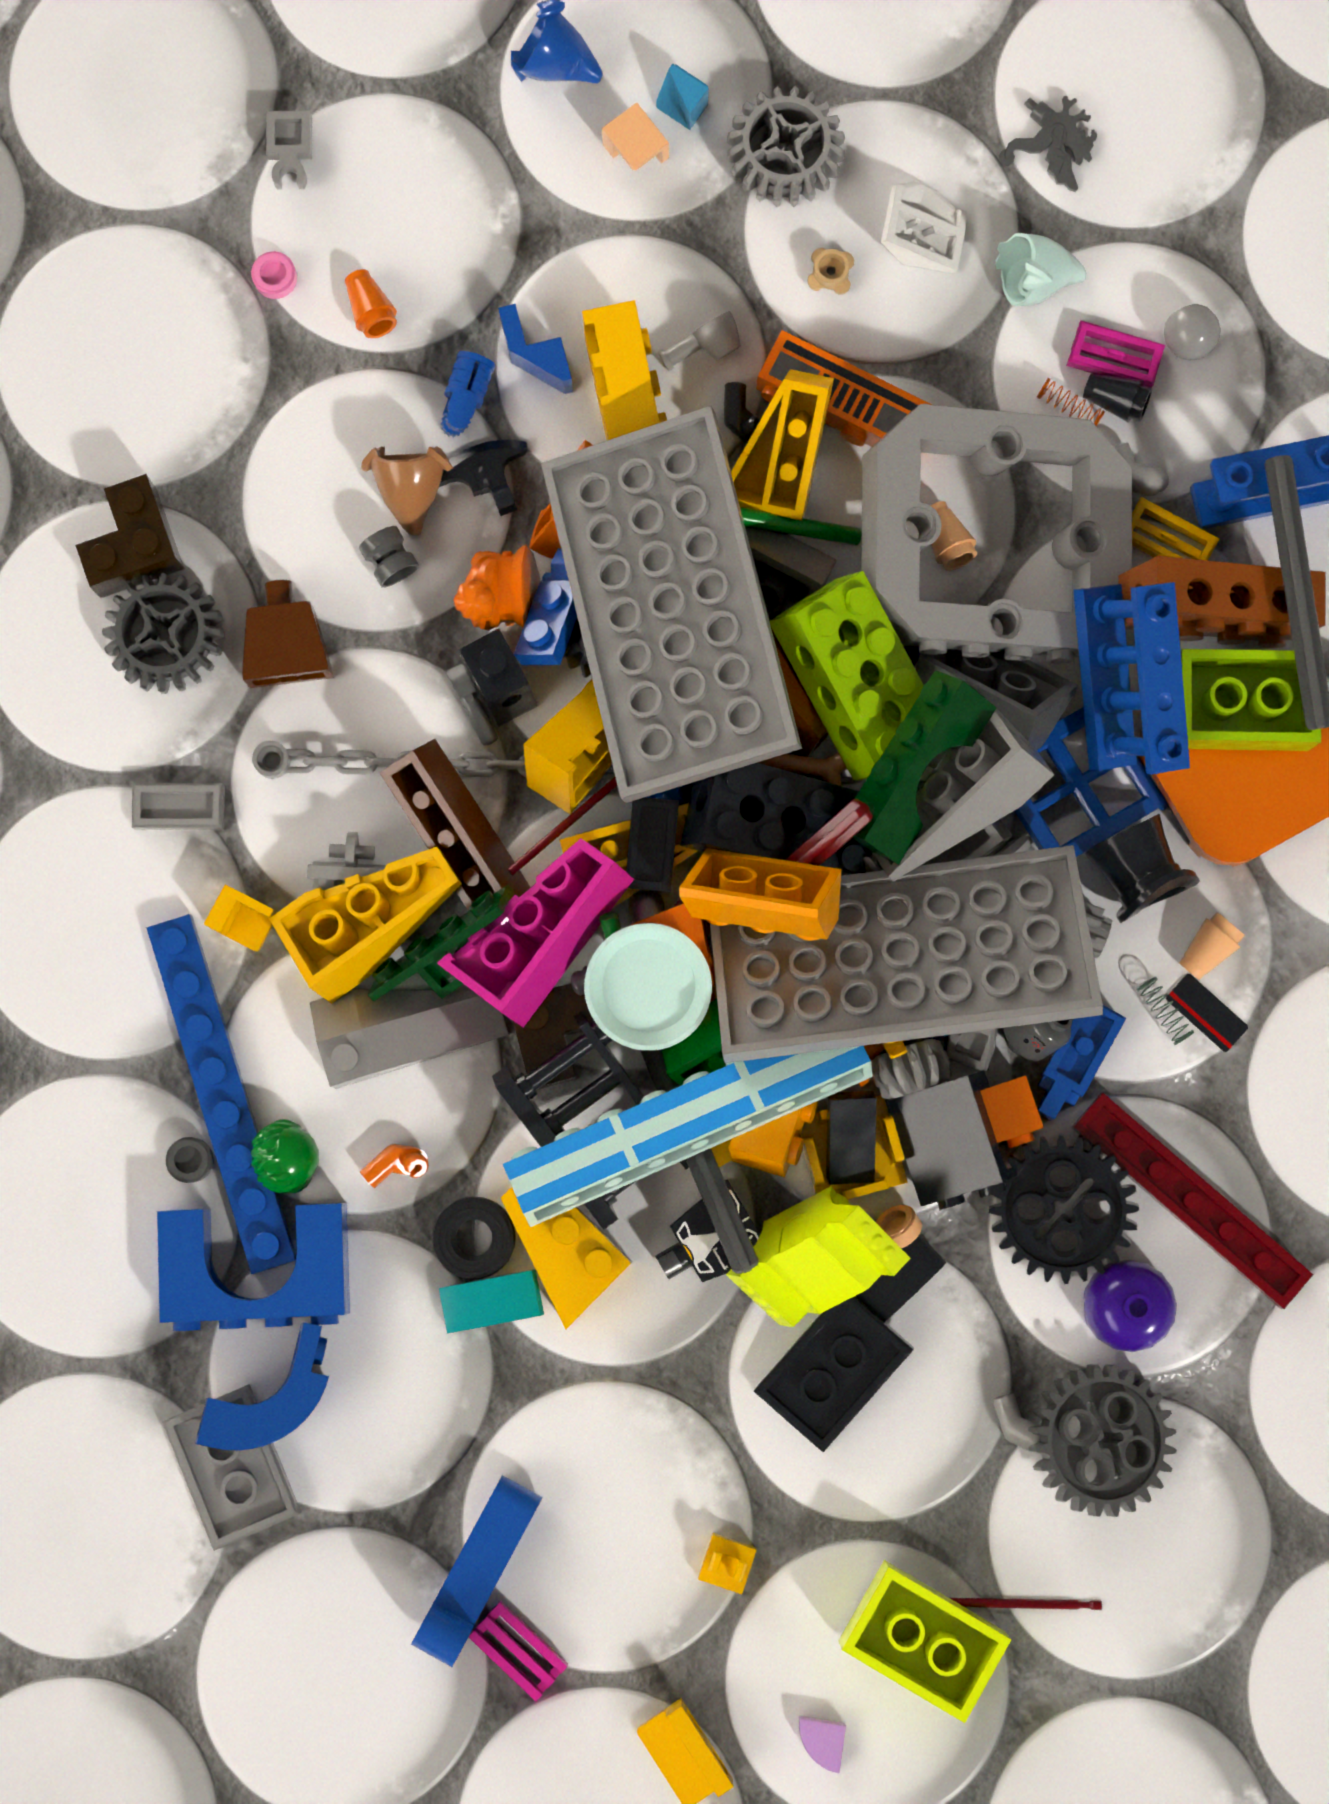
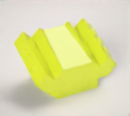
M830 1186L765 1220L762 1232L756 1245L753 1247L758 1257V1265L747 1273L736 1274L731 1269L726 1276L779 1325L794 1327L807 1313L821 1314L868 1290L881 1275L895 1276L911 1258L859 1205H851L846 1197L836 1193L833 1187Z

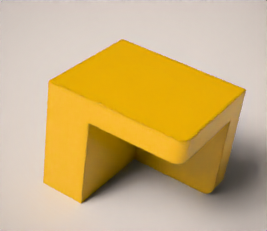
M225 884L204 925L258 952L273 927L269 918L276 914L277 911Z

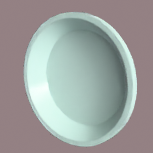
M639 923L614 932L599 945L591 957L586 970L584 992L587 1007L592 1018L608 1037L629 1048L660 1050L683 1041L700 1025L709 1008L712 994V979L706 958L699 947L688 936L677 929L663 924Z

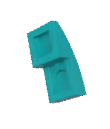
M536 1269L439 1288L447 1334L544 1315Z

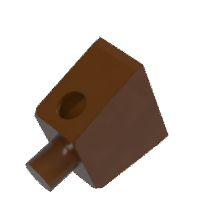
M273 580L265 583L267 606L252 607L247 609L242 672L244 682L249 688L334 678L318 618L311 602H294L292 581Z

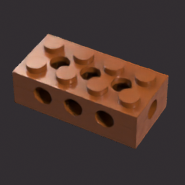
M1156 556L1118 575V584H1122L1123 600H1131L1130 587L1175 582L1180 641H1199L1204 639V636L1217 637V643L1224 645H1237L1245 643V640L1258 641V646L1261 648H1281L1286 646V641L1292 640L1281 567ZM1310 570L1319 628L1325 626L1326 572ZM1125 618V629L1134 630L1133 618Z

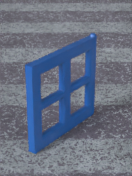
M1084 707L1058 721L1044 745L1037 750L1039 753L1044 750L1047 751L1066 783L1034 802L1030 798L1020 808L1015 810L1038 850L1074 845L1075 855L1078 857L1155 810L1160 809L1164 811L1167 809V801L1150 774H1146V768L1140 758L1136 756L1137 765L1125 766L1124 769L1142 798L1114 815L1109 816L1089 783L1113 769L1101 771L1087 770L1082 773L1062 741L1064 738L1085 727ZM1073 793L1093 827L1060 846L1040 812Z

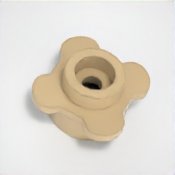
M816 249L811 255L814 267L813 273L807 279L809 287L814 291H819L822 288L834 290L838 295L847 293L851 286L848 275L849 269L854 266L853 256L849 252H841L836 249ZM833 268L835 270V273L833 275H829L827 273V269Z

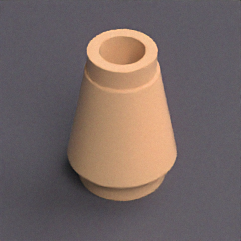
M945 501L930 505L937 511L942 525L939 537L931 544L936 562L943 564L947 571L959 569L970 563L977 556V551L974 548L976 540L952 510L948 508Z
M1217 912L1211 920L1207 918L1204 920L1179 964L1200 981L1205 974H1208L1241 948L1238 943L1245 935Z

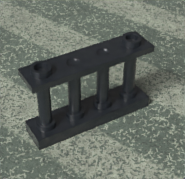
M582 1011L575 1015L574 1018L583 1034L527 1075L520 1073L515 1077L506 1065L492 1076L496 1089L540 1147L554 1142L555 1137L565 1131L563 1127L565 1124L620 1084L623 1085L636 1105H639L641 1099L645 1097L608 1048L607 1044L613 1040L598 1027L594 1020L589 1022ZM595 1048L610 1069L553 1111L548 1108L542 1112L533 1101V1098L538 1095L536 1090ZM686 1159L680 1161L684 1169L687 1170L689 1167ZM635 1182L584 1204L603 1230L618 1220L612 1204L618 1201L616 1196Z

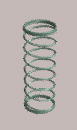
M1155 976L1143 985H1141L1140 987H1138L1136 990L1140 991L1141 989L1148 986L1140 995L1145 996L1159 989L1146 1001V1004L1162 998L1151 1008V1011L1158 1010L1168 1005L1156 1016V1018L1159 1019L1172 1013L1166 1020L1163 1021L1161 1026H1166L1178 1020L1166 1032L1167 1034L1181 1029L1171 1040L1175 1041L1173 1043L1174 1045H1177L1178 1043L1182 1042L1183 1040L1191 1036L1194 1033V1030H1191L1182 1037L1173 1040L1189 1024H1185L1171 1032H1168L1174 1025H1176L1184 1017L1181 1016L1167 1024H1164V1022H1166L1179 1009H1175L1163 1016L1158 1017L1165 1009H1167L1173 1003V1001L1152 1010L1157 1004H1159L1165 997L1168 996V994H1164L1148 1002L1157 992H1159L1163 988V986H1160L1146 994H1143L1149 987H1151L1158 980Z

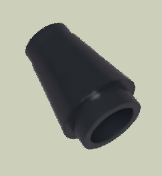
M1091 373L1084 389L1083 398L1090 400L1092 403L1128 423L1131 419L1141 422L1148 407L1153 388L1143 385L1144 380Z

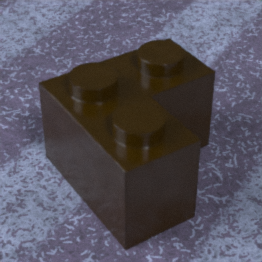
M147 474L104 488L118 530L75 545L89 587L100 598L126 590L127 583L131 582L135 586L143 584V575H149L152 580H155L161 572H166L169 575L183 570L184 566L158 491Z
M571 983L554 987L524 1028L513 1021L527 1074L567 1046L566 1035L582 1031L574 1018L575 1015L582 1011L589 1022L594 1020L587 1007L585 994H576ZM573 1064L539 1089L576 1080L577 1077Z

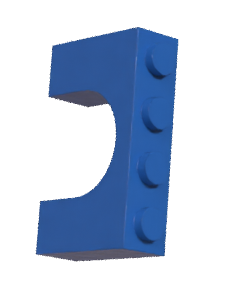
M347 1203L295 1205L297 1257L294 1270L289 1280L280 1290L268 1297L259 1299L240 1296L228 1289L219 1279L212 1261L211 1209L157 1211L160 1323L173 1322V1331L201 1330V1321L219 1320V1329L247 1328V1319L265 1318V1327L293 1326V1317L310 1316L311 1324H339L338 1315L350 1313Z

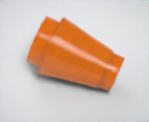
M359 269L350 273L345 278V284L357 330L363 332L365 337L371 339L388 334L397 324L395 318L396 308L370 276L368 270Z

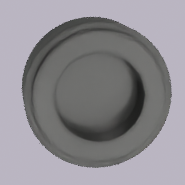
M185 1137L175 1141L169 1147L166 1154L168 1172L173 1178L184 1183H195L203 1180L210 1173L214 1163L213 1153L209 1145L203 1140L193 1137Z

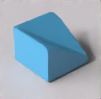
M672 64L668 69L659 92L656 107L691 130L708 106V85L678 65Z

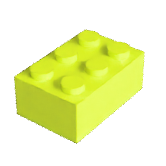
M884 1560L838 1642L842 1651L965 1723L1010 1644L1011 1638L1001 1628Z

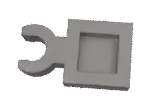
M310 110L266 111V154L269 160H279L272 169V179L277 190L282 189V178L289 172L297 174L296 178L299 189H305L307 185V175L300 160L312 159V115Z

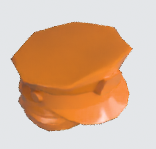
M526 544L514 554H512V551H503L502 554L492 551L477 552L471 559L472 566L465 582L459 585L453 599L456 610L460 611L464 618L471 619L474 627H479L482 630L489 631L497 628L502 622H505L506 626H514L516 623L523 628L540 583V575L534 553L528 549Z

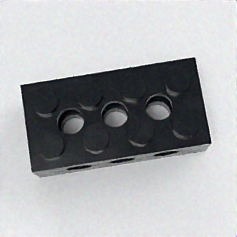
M761 763L750 764L693 782L680 846L704 852L706 848L785 860L851 800L855 799L859 791ZM740 805L743 810V816L740 813ZM851 838L821 866L842 869L841 876L866 873L863 858L865 856L872 858L873 852L854 838Z

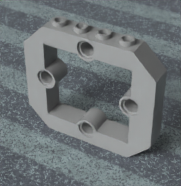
M920 404L862 456L861 571H864L902 645L919 647V653L927 655L944 654L947 652V649L962 650V656L970 658L987 657L989 652L1004 653V658L1012 661L1032 659V655L1047 656V662L1055 664L1071 663L1074 661V657L1079 655L1073 590L1118 584V575L1132 569V467L1089 419ZM992 440L1001 445L1004 453L1003 456H999L994 451ZM921 453L969 457L973 467L981 474L987 476L998 475L1018 461L1072 466V524L1058 531L1052 542V552L1056 561L1062 567L1072 570V612L1022 609L1015 601L1006 598L998 599L987 606L920 601V551L937 540L942 527L937 511L929 504L920 502ZM906 521L912 522L917 527L918 539L908 533ZM1076 535L1080 536L1086 543V552L1077 545ZM992 616L1000 620L1003 627L1002 635L997 633L992 627Z

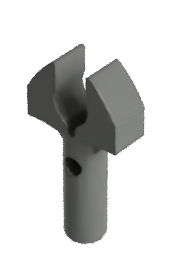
M463 663L446 670L463 707L468 712V717L482 745L493 744L497 741L498 735Z

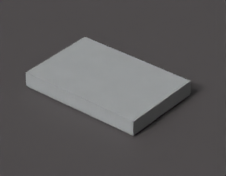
M250 1384L216 1398L217 1400L240 1405L257 1403ZM204 1403L164 1420L162 1423L213 1551L299 1515L301 1510L274 1443L240 1451L222 1450L195 1444L205 1406Z

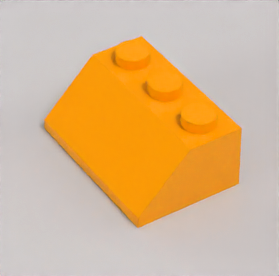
M706 848L680 885L679 896L691 917L705 919L713 925L735 924L751 927L754 931L760 933L777 931L795 934L803 940H827L839 919L842 869Z

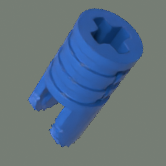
M459 351L456 363L453 365L452 375L449 377L448 386L444 392L448 400L443 411L444 417L441 418L442 422L440 423L442 425L441 430L448 437L453 436L454 438L456 435L459 436L460 433H463L469 427L468 424L471 423L470 419L473 418L475 409L481 408L483 405V398L486 396L487 387L490 384L491 375L496 365L490 359L477 353Z

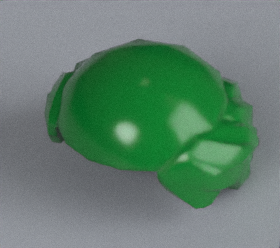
M287 1119L276 1120L274 1123L261 1129L252 1141L253 1149L250 1154L253 1160L251 1166L254 1168V1173L258 1175V1182L263 1183L264 1187L278 1193H298L309 1185L319 1165V1149L315 1140L299 1124Z

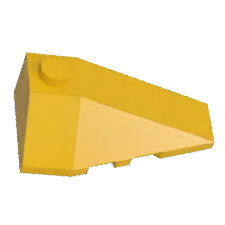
M434 847L388 863L385 869L361 877L359 874L345 878V883L325 890L319 887L305 892L270 917L269 920L309 988L332 1004L366 980L462 883L442 851L438 847Z

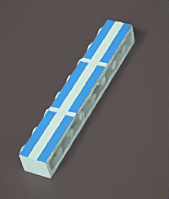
M864 1046L726 1063L725 1067L712 1073L702 1071L691 1075L683 1082L682 1086L671 1091L658 1090L642 1098L639 1105L625 1111L614 1109L606 1112L598 1118L597 1123L584 1129L571 1128L565 1130L555 1137L554 1142L538 1149L537 1147L524 1148L516 1152L511 1157L512 1160L504 1163L503 1167L528 1224L532 1227L873 1077L871 1060Z

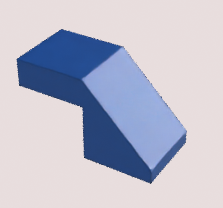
M516 304L499 307L500 320L511 363L564 394L573 392L572 378L561 337L526 345Z

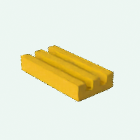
M1140 497L1132 512V546L1153 558L1156 556L1183 557L1134 532V528L1184 555L1198 560H1208L1219 541L1218 537L1143 497ZM1144 513L1205 546L1203 551L1141 519L1140 516Z

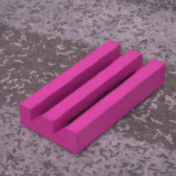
M1080 320L1066 366L1098 375L1144 380L1143 385L1153 387L1165 345ZM1087 336L1152 355V359L1149 361L1112 348L1109 349L1085 342L1084 338ZM1080 352L1105 360H1109L1115 363H1119L1122 365H1126L1132 368L1146 371L1147 374H1143L1137 371H1133L1120 366H1116L1103 361L1080 355Z
M501 1600L468 1637L535 1701L542 1696L543 1692L568 1667V1663ZM499 1616L553 1665L549 1672L495 1622ZM488 1630L541 1681L536 1685L483 1633Z

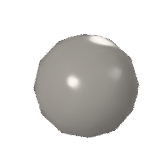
M1192 304L1181 308L1168 318L1163 334L1166 345L1177 357L1195 360L1204 358L1214 349L1219 341L1221 328L1218 318L1208 307Z

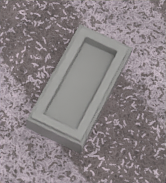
M133 783L132 828L134 830H224L225 785L223 783Z

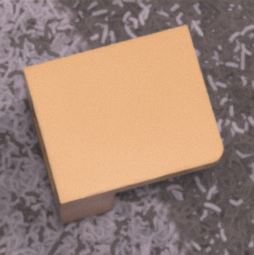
M638 103L632 105L602 128V141L605 149L613 158L620 154L632 170H638L655 156L661 163L669 158V142Z

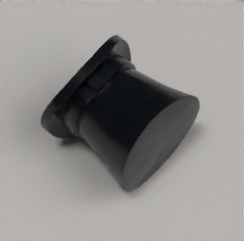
M1160 814L1095 845L1085 852V856L1103 873L1120 895L1118 899L1122 907L1116 914L1119 923L1137 915L1144 908L1188 890L1200 882L1194 871L1181 869L1179 864L1175 863L1165 837Z

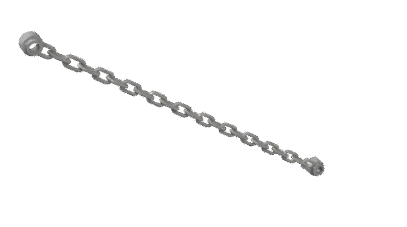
M265 741L255 748L252 762L255 769L261 775L270 779L279 778L285 773H309L316 766L335 767L342 774L366 775L374 772L377 767L387 768L411 751L401 752L396 758H377L373 752L367 750H343L337 753L335 757H316L312 751L307 749H285L279 742ZM466 752L457 759H449L453 767L463 776L490 777L497 774L499 770H518L522 776L526 777L524 755L519 760H499L493 753ZM271 754H278L280 756V764L276 768H267L265 765L266 758ZM290 756H307L303 759V763L308 766L290 767ZM343 757H368V759H365L364 764L369 767L345 768L343 766H346L348 761ZM465 759H490L491 761H488L486 766L491 770H466L465 768H468L470 763ZM613 765L609 768L613 772H606L601 779H612L615 777ZM841 777V783L855 784L860 783L864 780H853L852 777Z

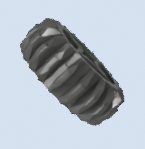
M166 572L160 573L157 585L154 584L149 575H143L142 583L144 588L138 590L133 583H127L126 589L131 596L127 600L120 595H116L113 598V601L120 607L119 612L113 610L105 612V617L112 623H115V626H108L102 629V635L105 638L114 640L108 643L104 650L109 656H117L112 663L116 671L119 672L127 669L124 679L130 684H133L140 678V687L148 692L156 681L158 691L161 694H167L170 681H173L179 691H184L186 689L184 678L189 676L196 684L200 683L202 678L196 670L203 666L207 671H212L215 666L207 658L208 654L220 656L223 652L219 645L212 642V640L225 638L223 628L214 626L223 620L222 613L219 610H211L216 603L211 595L201 597L203 587L197 582L188 587V580L183 575H178L172 586L170 576ZM161 601H176L187 605V607L181 611L177 608L169 613H160L155 610L152 604ZM141 613L144 619V628L135 638L136 643L131 646V629L134 621ZM154 618L162 626L165 625L168 628L169 638L175 645L174 648L166 640H161L160 634L157 631L159 628L153 621ZM197 620V638L194 646L187 653L183 646V639L185 634L193 628L191 624ZM158 653H168L175 659L176 663L166 666H152L139 660L146 655L151 658Z

